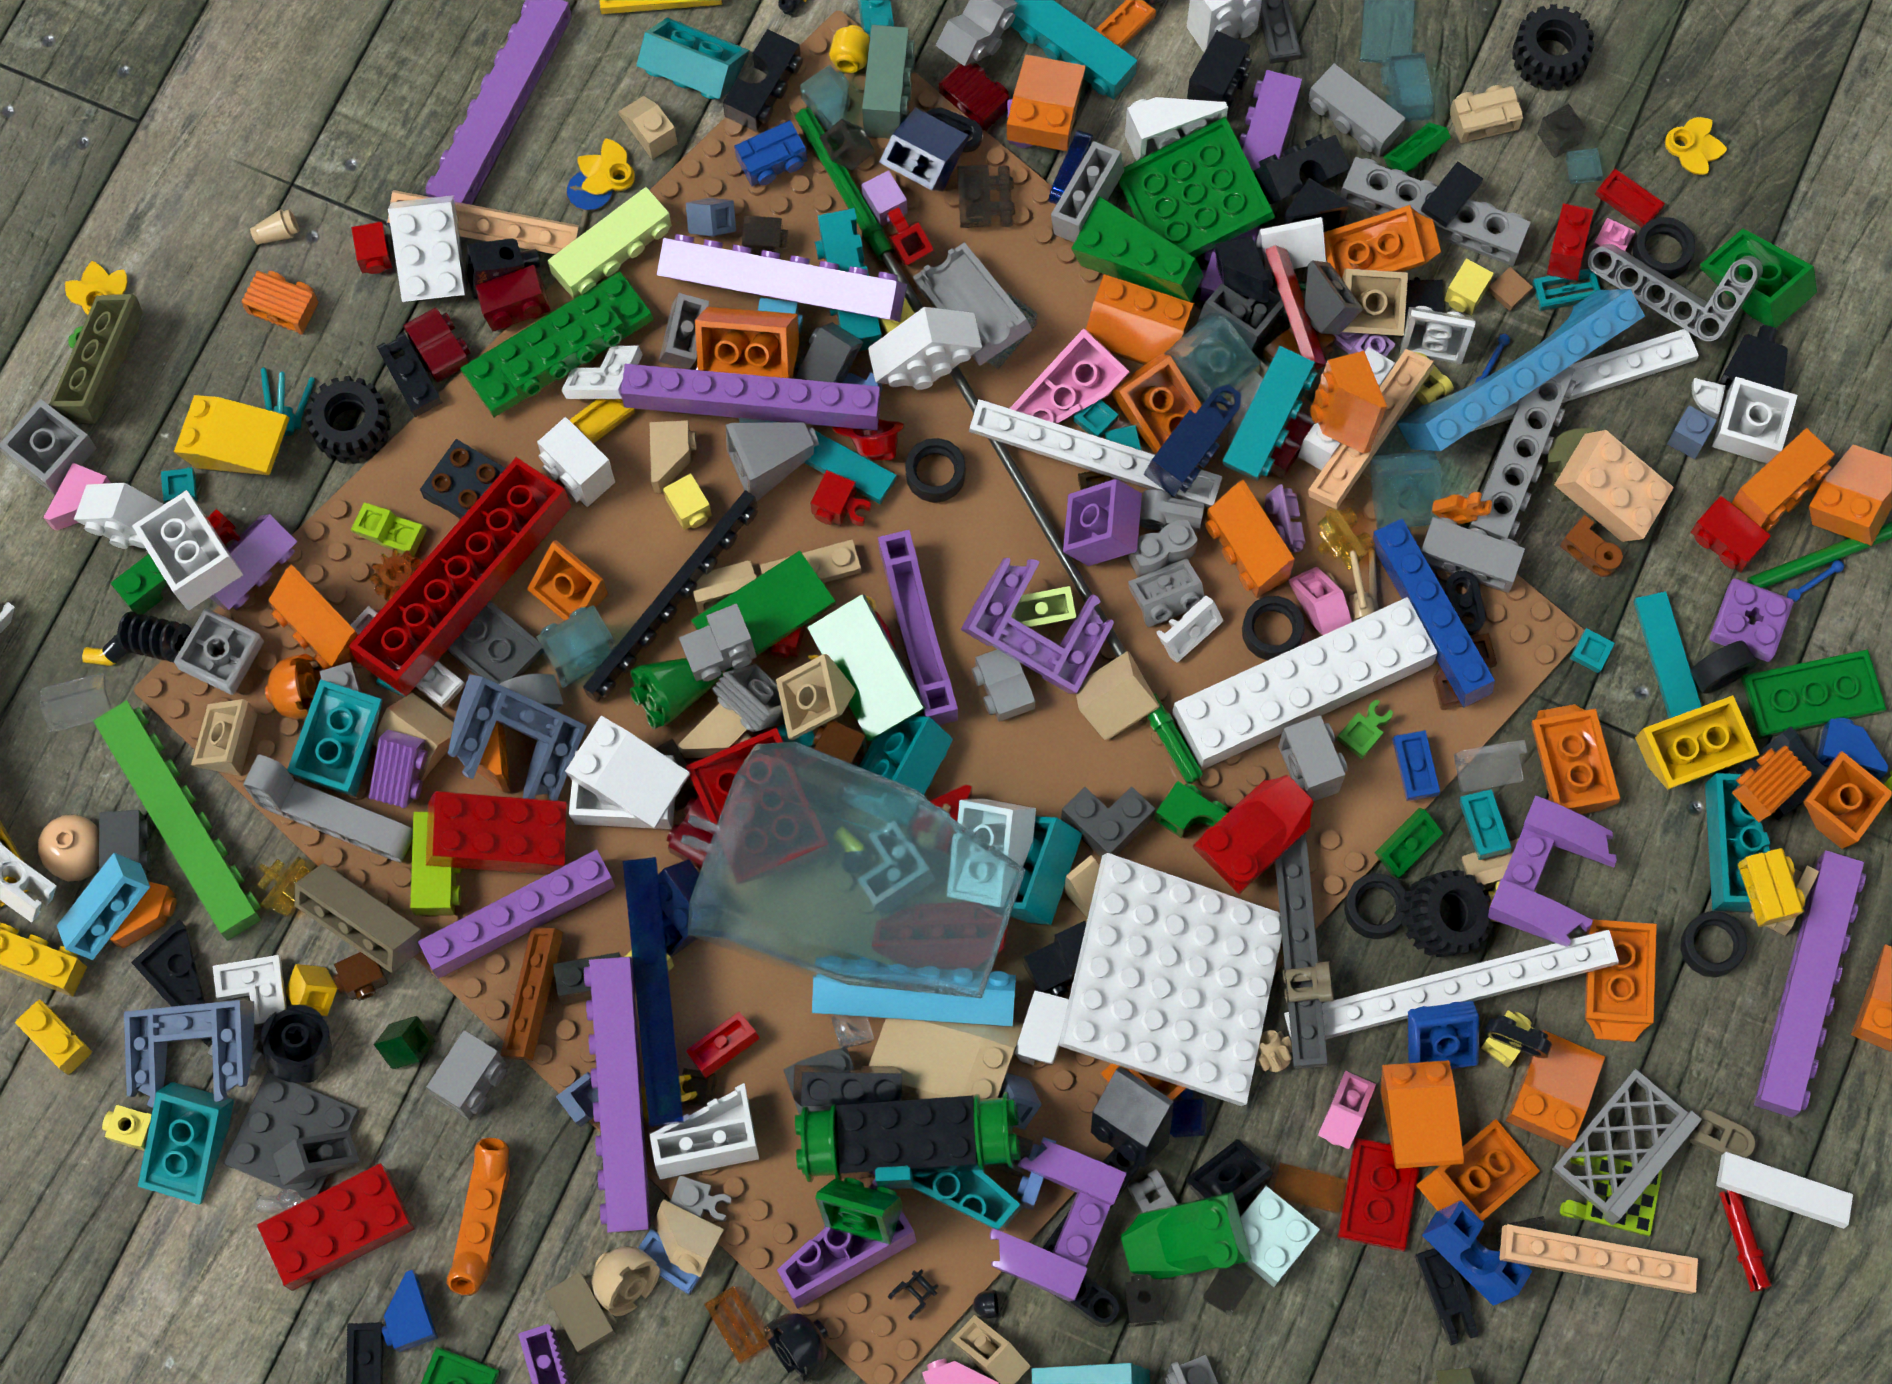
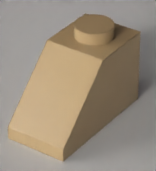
M642 96L618 111L619 116L652 160L678 144L675 127L659 105L647 97Z
M688 420L649 422L651 482L654 493H661L663 488L668 486L691 462V450H696L697 444L696 432L690 431Z
M719 703L678 744V748L684 758H705L752 738L753 731L746 729L741 724V717L737 713L724 708Z
M1092 855L1066 875L1064 889L1065 894L1087 918L1100 867Z
M663 1199L654 1220V1225L669 1261L678 1266L682 1271L692 1273L701 1278L719 1244L724 1229Z
M975 1315L951 1339L984 1373L999 1384H1015L1031 1367L1009 1341Z

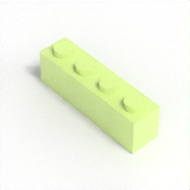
M645 187L548 260L551 274L573 299L583 295L589 289L596 286V283L602 278L616 273L621 264L627 259L640 255L645 246L651 241L664 237L672 226L669 212L649 189Z

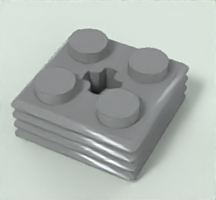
M204 609L176 656L174 663L179 670L233 695L261 649L264 640L259 633L209 609ZM224 648L225 652L223 655L217 657L214 655L213 651L215 649L221 650Z
M756 664L723 673L724 677L719 678L720 682H717V686L713 687L714 693L718 696V702L724 708L737 713L741 717V724L750 731H760L785 722L777 683Z

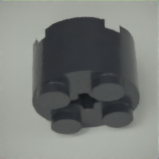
M291 1005L287 1006L286 1010L273 1013L264 1023L261 1040L269 1071L287 1082L311 1083L317 1080L319 1075L329 1065L332 1057L330 1032L323 1016L309 1006Z

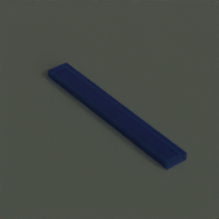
M657 858L623 861L649 1125L653 1127L684 1123Z

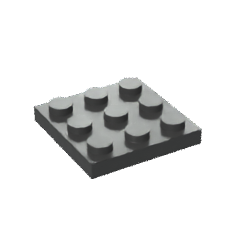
M267 1071L223 1164L307 1200L323 1191L330 1174L312 1181L283 1186L273 1154L297 1138L347 1130L351 1132L360 1111L297 1083L284 1081Z

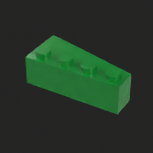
M1098 196L1071 248L1082 267L1188 302L1193 298L1204 276L1193 256L1100 196Z

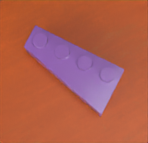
M875 1179L868 1188L877 1190L878 1185ZM901 1211L891 1245L824 1226V1229L817 1236L806 1242L777 1271L796 1308L799 1309L917 1241L914 1230L903 1211Z

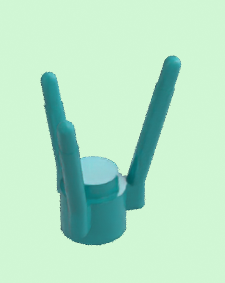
M263 367L261 368V380L265 409L273 411L267 369ZM283 371L279 373L277 406L274 407L273 412L290 417L284 436L294 435V429H301V420L315 382L314 377L309 378L296 414H294L293 408L284 406L285 373Z

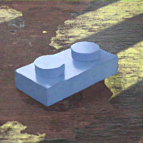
M1043 1137L1042 1142L1044 1140H1047L1056 1144V1141L1045 1137ZM1034 1144L1029 1160L1033 1161L1046 1148L1042 1144L1040 1146ZM1032 1172L1030 1177H1022L1017 1191V1195L1022 1197L1021 1205L1030 1210L1034 1209L1044 1180L1043 1177Z

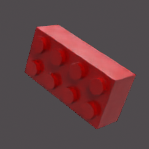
M435 791L428 801L426 866L548 875L565 866L567 802Z
M381 1163L257 1224L283 1285L291 1291L415 1230L388 1170Z

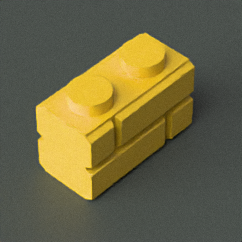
M1783 848L1751 855L1738 863L1758 927L1791 920L1804 912L1805 897L1802 890L1795 886L1792 877L1795 872L1794 864L1789 856H1785Z
M41 999L36 1001L15 1022L47 1057L67 1075L72 1073L93 1052Z

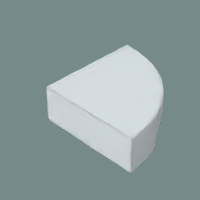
M1694 378L1692 382V395L1696 404L1706 414L1717 418L1720 412L1725 385Z

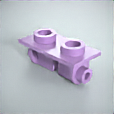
M1279 484L1265 496V511L1286 546L1291 549V552H1300L1306 543L1302 523L1291 522L1290 518L1300 517L1297 495L1293 493L1291 488L1283 489L1282 484Z

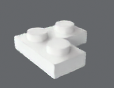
M610 347L600 368L572 369L562 388L565 398L622 399L621 387L624 365L639 364L643 355L640 347Z
M279 955L213 966L216 998L221 1001L250 996V1001H254L255 1027L263 1026L273 1013H279L287 1009L282 962Z

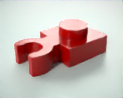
M217 509L207 517L225 547L232 539H235L237 542L240 540V536L234 531L236 527Z

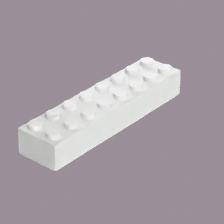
M1406 597L1175 702L1172 715L1202 771L1282 734L1285 727L1319 715L1322 716L1433 665L1438 652L1409 598Z

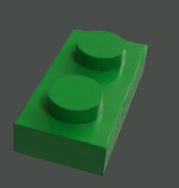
M1429 122L1383 158L1387 167L1406 173L1415 169L1419 162L1429 154L1440 150L1442 144L1448 141L1451 136L1446 127Z
M1418 808L1374 853L1389 873L1399 878L1443 832L1425 809Z

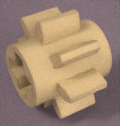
M1274 1030L1263 1032L1260 1038L1256 1065H1261L1264 1071L1269 1070L1271 1072L1285 1069L1292 1060L1290 1052H1292V1042L1289 1036L1284 1037L1282 1031L1278 1033Z

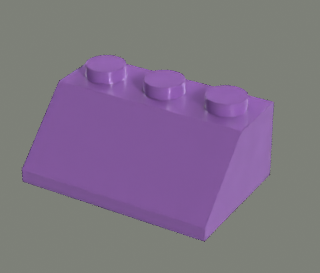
M270 514L260 515L240 535V540L238 542L235 540L227 548L243 576L209 598L224 610H230L232 607L237 610L248 600L250 596L247 592L255 584L260 587L271 577L272 573L269 570L277 562L282 565L294 554L295 550L292 547L297 541Z

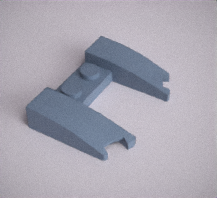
M469 674L454 720L448 754L451 757L457 755L465 766L462 773L465 777L474 779L497 721L537 740L522 798L535 799V795L548 794L549 800L557 801L567 777L565 770L575 756V751L578 749L587 725L489 679Z
M235 1000L124 1012L127 1096L135 1097L138 1091L150 1096L147 1105L150 1107L154 1106L156 1092L164 1087L167 1042L212 1038L214 1102L226 1100L228 1098L226 1092L239 1084L240 1087H245L248 1084L253 1052L254 1001Z

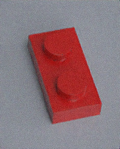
M739 1011L685 1051L703 1076L707 1078L760 1038Z

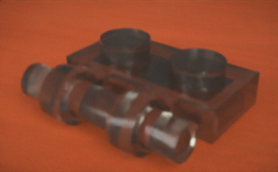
M988 165L957 166L960 228L991 227V215L1000 216L1002 227L1013 226V215H1015L1016 211L1015 203L1012 202L1011 190L1014 189V179L1010 176V167L1006 165L999 166L998 176H989ZM990 190L999 191V201L990 202Z

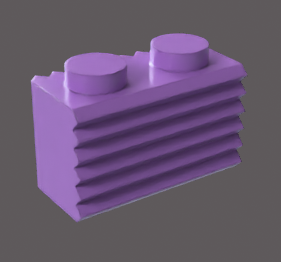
M389 729L379 737L369 794L370 799L406 808L414 799L417 800L419 798L423 782L418 780L419 773L425 767L428 757V751L423 750L425 739Z
M548 1324L518 1334L532 1384H571L568 1381L570 1377L566 1374L567 1370L564 1368L566 1364L562 1361L564 1357L561 1355L562 1350L557 1342L556 1330Z

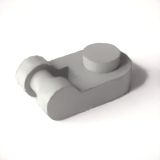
M1157 1169L1148 1173V1178L1139 1183L1134 1181L1127 1186L1129 1193L1141 1212L1177 1205ZM1155 1189L1160 1198L1149 1203L1145 1195Z

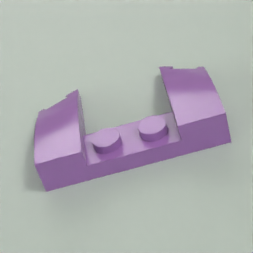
M1004 558L983 589L960 630L987 646L995 647L1042 675L1044 680L1066 693H1077L1114 621L1109 619L1103 623L1094 609L1101 601L1097 596L1090 595L1061 644L1057 645L1011 617L1040 562L1028 559L1026 566H1010V558Z
M1535 795L1510 862L1491 902L1488 918L1568 947L1571 941L1567 935L1578 926L1585 931L1589 930L1593 920L1536 893V887L1553 846L1614 868L1617 861L1616 855L1609 854L1607 839L1613 838V832L1579 813Z
M1044 1140L1041 1144L1046 1149L1033 1161L1024 1157L1018 1166L1077 1193L1053 1252H1050L992 1228L989 1233L990 1240H999L1000 1261L991 1262V1267L1064 1300L1073 1301L1088 1269L1086 1265L1110 1206L1115 1203L1126 1173L1086 1155Z

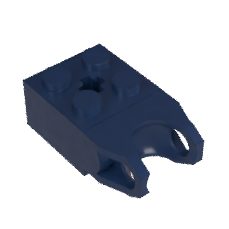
M1229 384L1213 390L1196 414L1189 410L1152 458L1143 475L1173 497L1176 496L1179 490L1186 493L1201 471L1197 468L1198 465L1205 468L1220 445L1216 441L1239 410L1241 393ZM1223 392L1231 394L1234 398V404L1222 395H1218ZM1217 403L1224 405L1227 410L1220 409Z

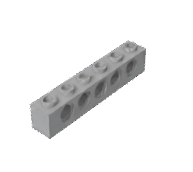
M1355 157L1340 196L1347 200L1348 205L1374 215H1380L1411 205L1419 214L1430 218L1420 210L1437 186L1428 180L1420 181L1409 177L1401 170H1390L1382 167L1372 159ZM1379 184L1384 189L1375 190L1371 187V185ZM1401 195H1408V196H1410L1413 200H1412V201H1405V200L1401 199L1400 196H1401ZM1471 199L1466 202L1447 228L1434 221L1439 239L1514 266L1531 223L1517 213H1506L1495 209L1490 203L1476 202ZM1458 217H1467L1471 222H1461ZM1487 228H1496L1501 233L1493 234Z
M1566 368L1520 399L1481 496V501H1492L1491 512L1484 516L1478 515L1477 520L1470 522L1468 529H1481L1488 536L1499 540L1502 538L1514 539L1520 522L1515 520L1519 510L1525 511L1531 497V493L1526 492L1530 481L1536 483L1543 465L1538 464L1541 453L1547 455L1554 437L1549 436L1553 425L1559 426L1565 409L1560 407L1563 398L1569 399L1575 387L1576 381L1571 379L1575 371L1574 368ZM1548 391L1552 394L1554 400H1543L1539 392ZM1528 419H1537L1542 424V428H1532L1528 423ZM1526 447L1530 451L1531 456H1520L1516 448ZM1505 476H1516L1520 481V485H1510L1506 481ZM1503 503L1507 506L1509 513H1498L1494 509V504Z

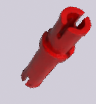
M1727 1190V1193L1725 1191L1720 1192L1718 1195L1721 1198L1739 1253L1736 1258L1738 1264L1740 1263L1743 1266L1750 1292L1762 1291L1763 1288L1768 1289L1772 1287L1762 1257L1765 1255L1763 1249L1758 1248L1741 1194Z

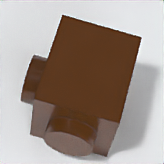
M361 952L334 964L338 973L333 976L336 987L340 994L346 992L351 1000L356 998L358 1001L368 999L376 994V989L388 984L381 966Z

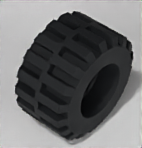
M1550 4L1549 9H1546L1544 6L1538 7L1536 13L1531 11L1527 14L1526 20H1522L1513 45L1512 60H1515L1514 67L1516 71L1522 70L1520 77L1524 81L1529 78L1531 80L1530 85L1534 87L1537 84L1543 85L1542 90L1549 91L1550 86H1554L1555 90H1562L1564 84L1570 87L1574 84L1575 79L1579 80L1583 76L1594 48V41H1592L1594 33L1593 30H1588L1590 23L1587 19L1581 20L1582 14L1578 11L1572 13L1569 12L1570 7L1563 6V9H1558L1557 4ZM1544 40H1554L1561 43L1568 53L1564 55H1551L1543 51L1538 43Z
M344 376V381H339L338 377L331 379L333 384L329 386L323 383L319 386L321 392L319 394L316 392L312 394L311 399L313 403H308L306 408L309 414L306 416V423L318 448L322 453L325 452L328 458L334 460L337 457L340 463L345 464L347 459H351L354 464L360 463L359 458L365 457L366 460L372 458L371 452L374 450L378 452L382 449L381 441L387 443L389 438L387 431L391 430L390 415L381 394L377 393L376 388L371 383L366 385L365 380L357 378L356 382H354L351 376ZM357 409L365 412L363 421L352 430L339 431L332 428L335 418L346 410Z
M1447 870L1423 877L1420 881L1414 882L1410 886L1412 891L1406 892L1403 897L1407 904L1401 905V912L1405 913V918L1401 919L1402 926L1407 925L1408 932L1405 933L1408 939L1413 938L1415 940L1413 945L1418 950L1424 948V954L1443 958L1473 950L1480 946L1479 942L1486 940L1488 934L1485 931L1490 930L1493 924L1488 918V902L1491 899L1489 895H1484L1483 890L1485 887L1483 884L1475 883L1476 878L1471 874L1464 876V871ZM1442 898L1449 903L1453 910L1454 924L1452 929L1445 925L1440 915Z

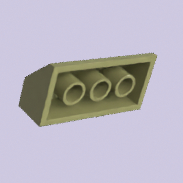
M98 295L93 302L49 403V406L76 424H95L103 413L104 402L108 393L115 385L116 374L120 365L127 357V349L132 337L139 330V321L143 312L135 295Z

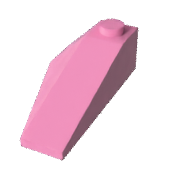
M1083 328L1009 409L1057 424L1108 396L1130 371L1089 331Z

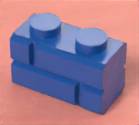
M790 120L734 146L737 161L751 186L757 184L767 185L775 180L776 175L785 171L789 173L795 172L803 167L804 162H807L806 148Z

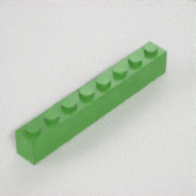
M126 700L94 719V724L222 936L228 941L261 921L257 910L261 908L259 902L251 891L247 894L244 892L240 884L245 879L235 864L229 867L224 859L229 854L219 838L212 839L208 830L213 828L203 811L198 814L192 804L197 801L187 785L180 786L176 778L181 774L171 758L167 761L163 758L160 752L165 747L157 734L154 732L149 735L145 728L149 721L141 708L138 706L134 709Z

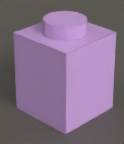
M889 170L862 184V196L877 222L882 226L888 223L892 224L887 213L897 207L900 208L903 216L907 214V199Z

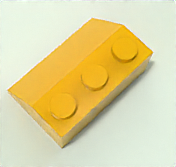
M1733 695L1645 727L1635 737L1648 768L1667 790L1759 756V752Z

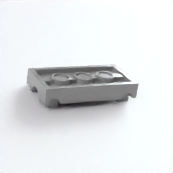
M965 242L955 249L951 248L948 250L947 259L937 267L926 265L921 272L913 276L919 290L934 308L975 314L982 348L971 356L979 366L1032 331L1027 318Z

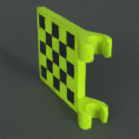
M1579 1147L1576 1152H1583V1148ZM1607 1156L1590 1157L1591 1167H1593L1592 1175L1609 1174ZM1584 1157L1570 1158L1572 1164L1585 1166ZM1614 1158L1616 1174L1631 1172V1162ZM1662 1170L1659 1171L1623 1217L1614 1225L1607 1222L1602 1217L1604 1213L1588 1200L1586 1205L1573 1200H1566L1560 1206V1215L1649 1237L1652 1230ZM1624 1179L1617 1180V1187ZM1610 1180L1593 1181L1594 1193L1606 1202L1612 1195Z

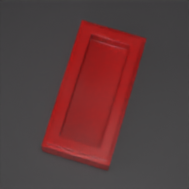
M1615 168L1595 193L1597 197L1641 228L1650 220L1655 219L1665 205L1660 199Z

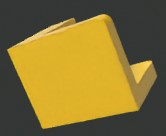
M295 964L286 994L292 1005L309 1006L317 1010L322 1016H328L337 987L327 968Z

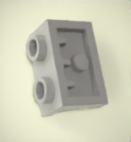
M1187 558L1128 581L1130 592L1142 610L1147 627L1188 612L1205 597L1202 582Z

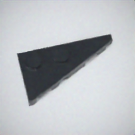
M179 919L131 963L171 1007L205 1004L187 929ZM212 1038L201 1039L208 1047L212 1045Z

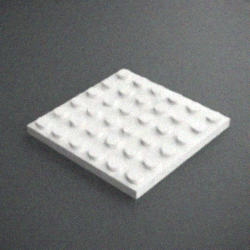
M1110 853L1102 855L1058 1046L1239 1106L1246 1105L1282 938L1280 913Z

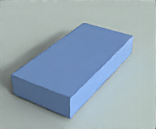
M650 1229L638 1248L657 1262L656 1265L660 1268V1277L690 1295L700 1277L692 1273H686L678 1266L670 1263L659 1234Z

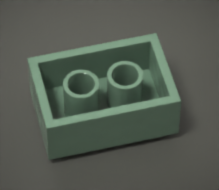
M871 25L862 106L864 137L890 139L895 130L909 115L908 101H911V73H914L915 55L914 40H909V28Z

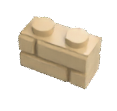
M1495 85L1488 88L1484 93L1473 95L1472 92L1462 93L1453 100L1450 109V116L1459 143L1519 130L1523 120V114L1512 86L1503 88L1502 85Z

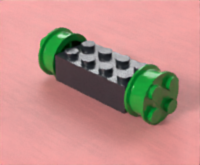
M1004 1092L1003 1098L981 1099L979 1094H975L974 1097L972 1095L847 1105L833 1104L830 1110L810 1111L808 1106L802 1108L800 1115H795L796 1135L801 1137V1149L796 1150L797 1168L802 1170L808 1182H813L814 1177L831 1175H835V1178L838 1180H842V1177L844 1179L874 1178L875 1169L879 1167L908 1166L913 1175L985 1170V1166L988 1164L1008 1163L1009 1168H1014V1160L1021 1159L1020 1140L1017 1139V1134H1013V1126L1019 1125L1018 1107L1015 1105V1100L1010 1099L1008 1092Z

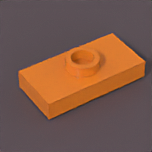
M1125 0L1095 30L1122 49L1156 16V10L1144 0Z

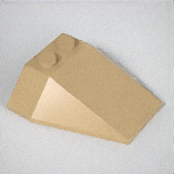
M886 1018L869 1066H894L903 1073L901 1101L972 1095L974 1097L975 1094H979L981 1099L998 1098L1012 1057L1015 1056L1014 1052L1024 1023L1013 1020V1026Z

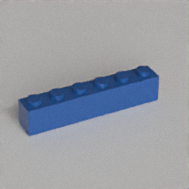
M1403 518L1374 531L1373 549L1402 599L1409 598L1438 652L1436 660L1463 708L1491 695L1495 679Z

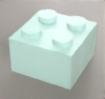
M1266 1186L1240 1217L1252 1259L1243 1263L1271 1286L1275 1287L1320 1229Z

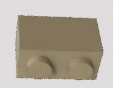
M578 1272L544 1292L580 1355L617 1335L612 1326L618 1322L614 1315L607 1309L602 1308L595 1298L592 1289V1276L585 1279L584 1275Z

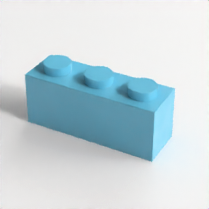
M117 853L111 855L57 924L65 950L91 960L96 957L150 888L140 863Z

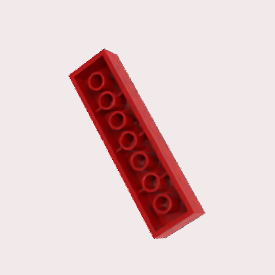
M515 457L349 645L357 663L404 696H407L569 511L571 504L565 489Z

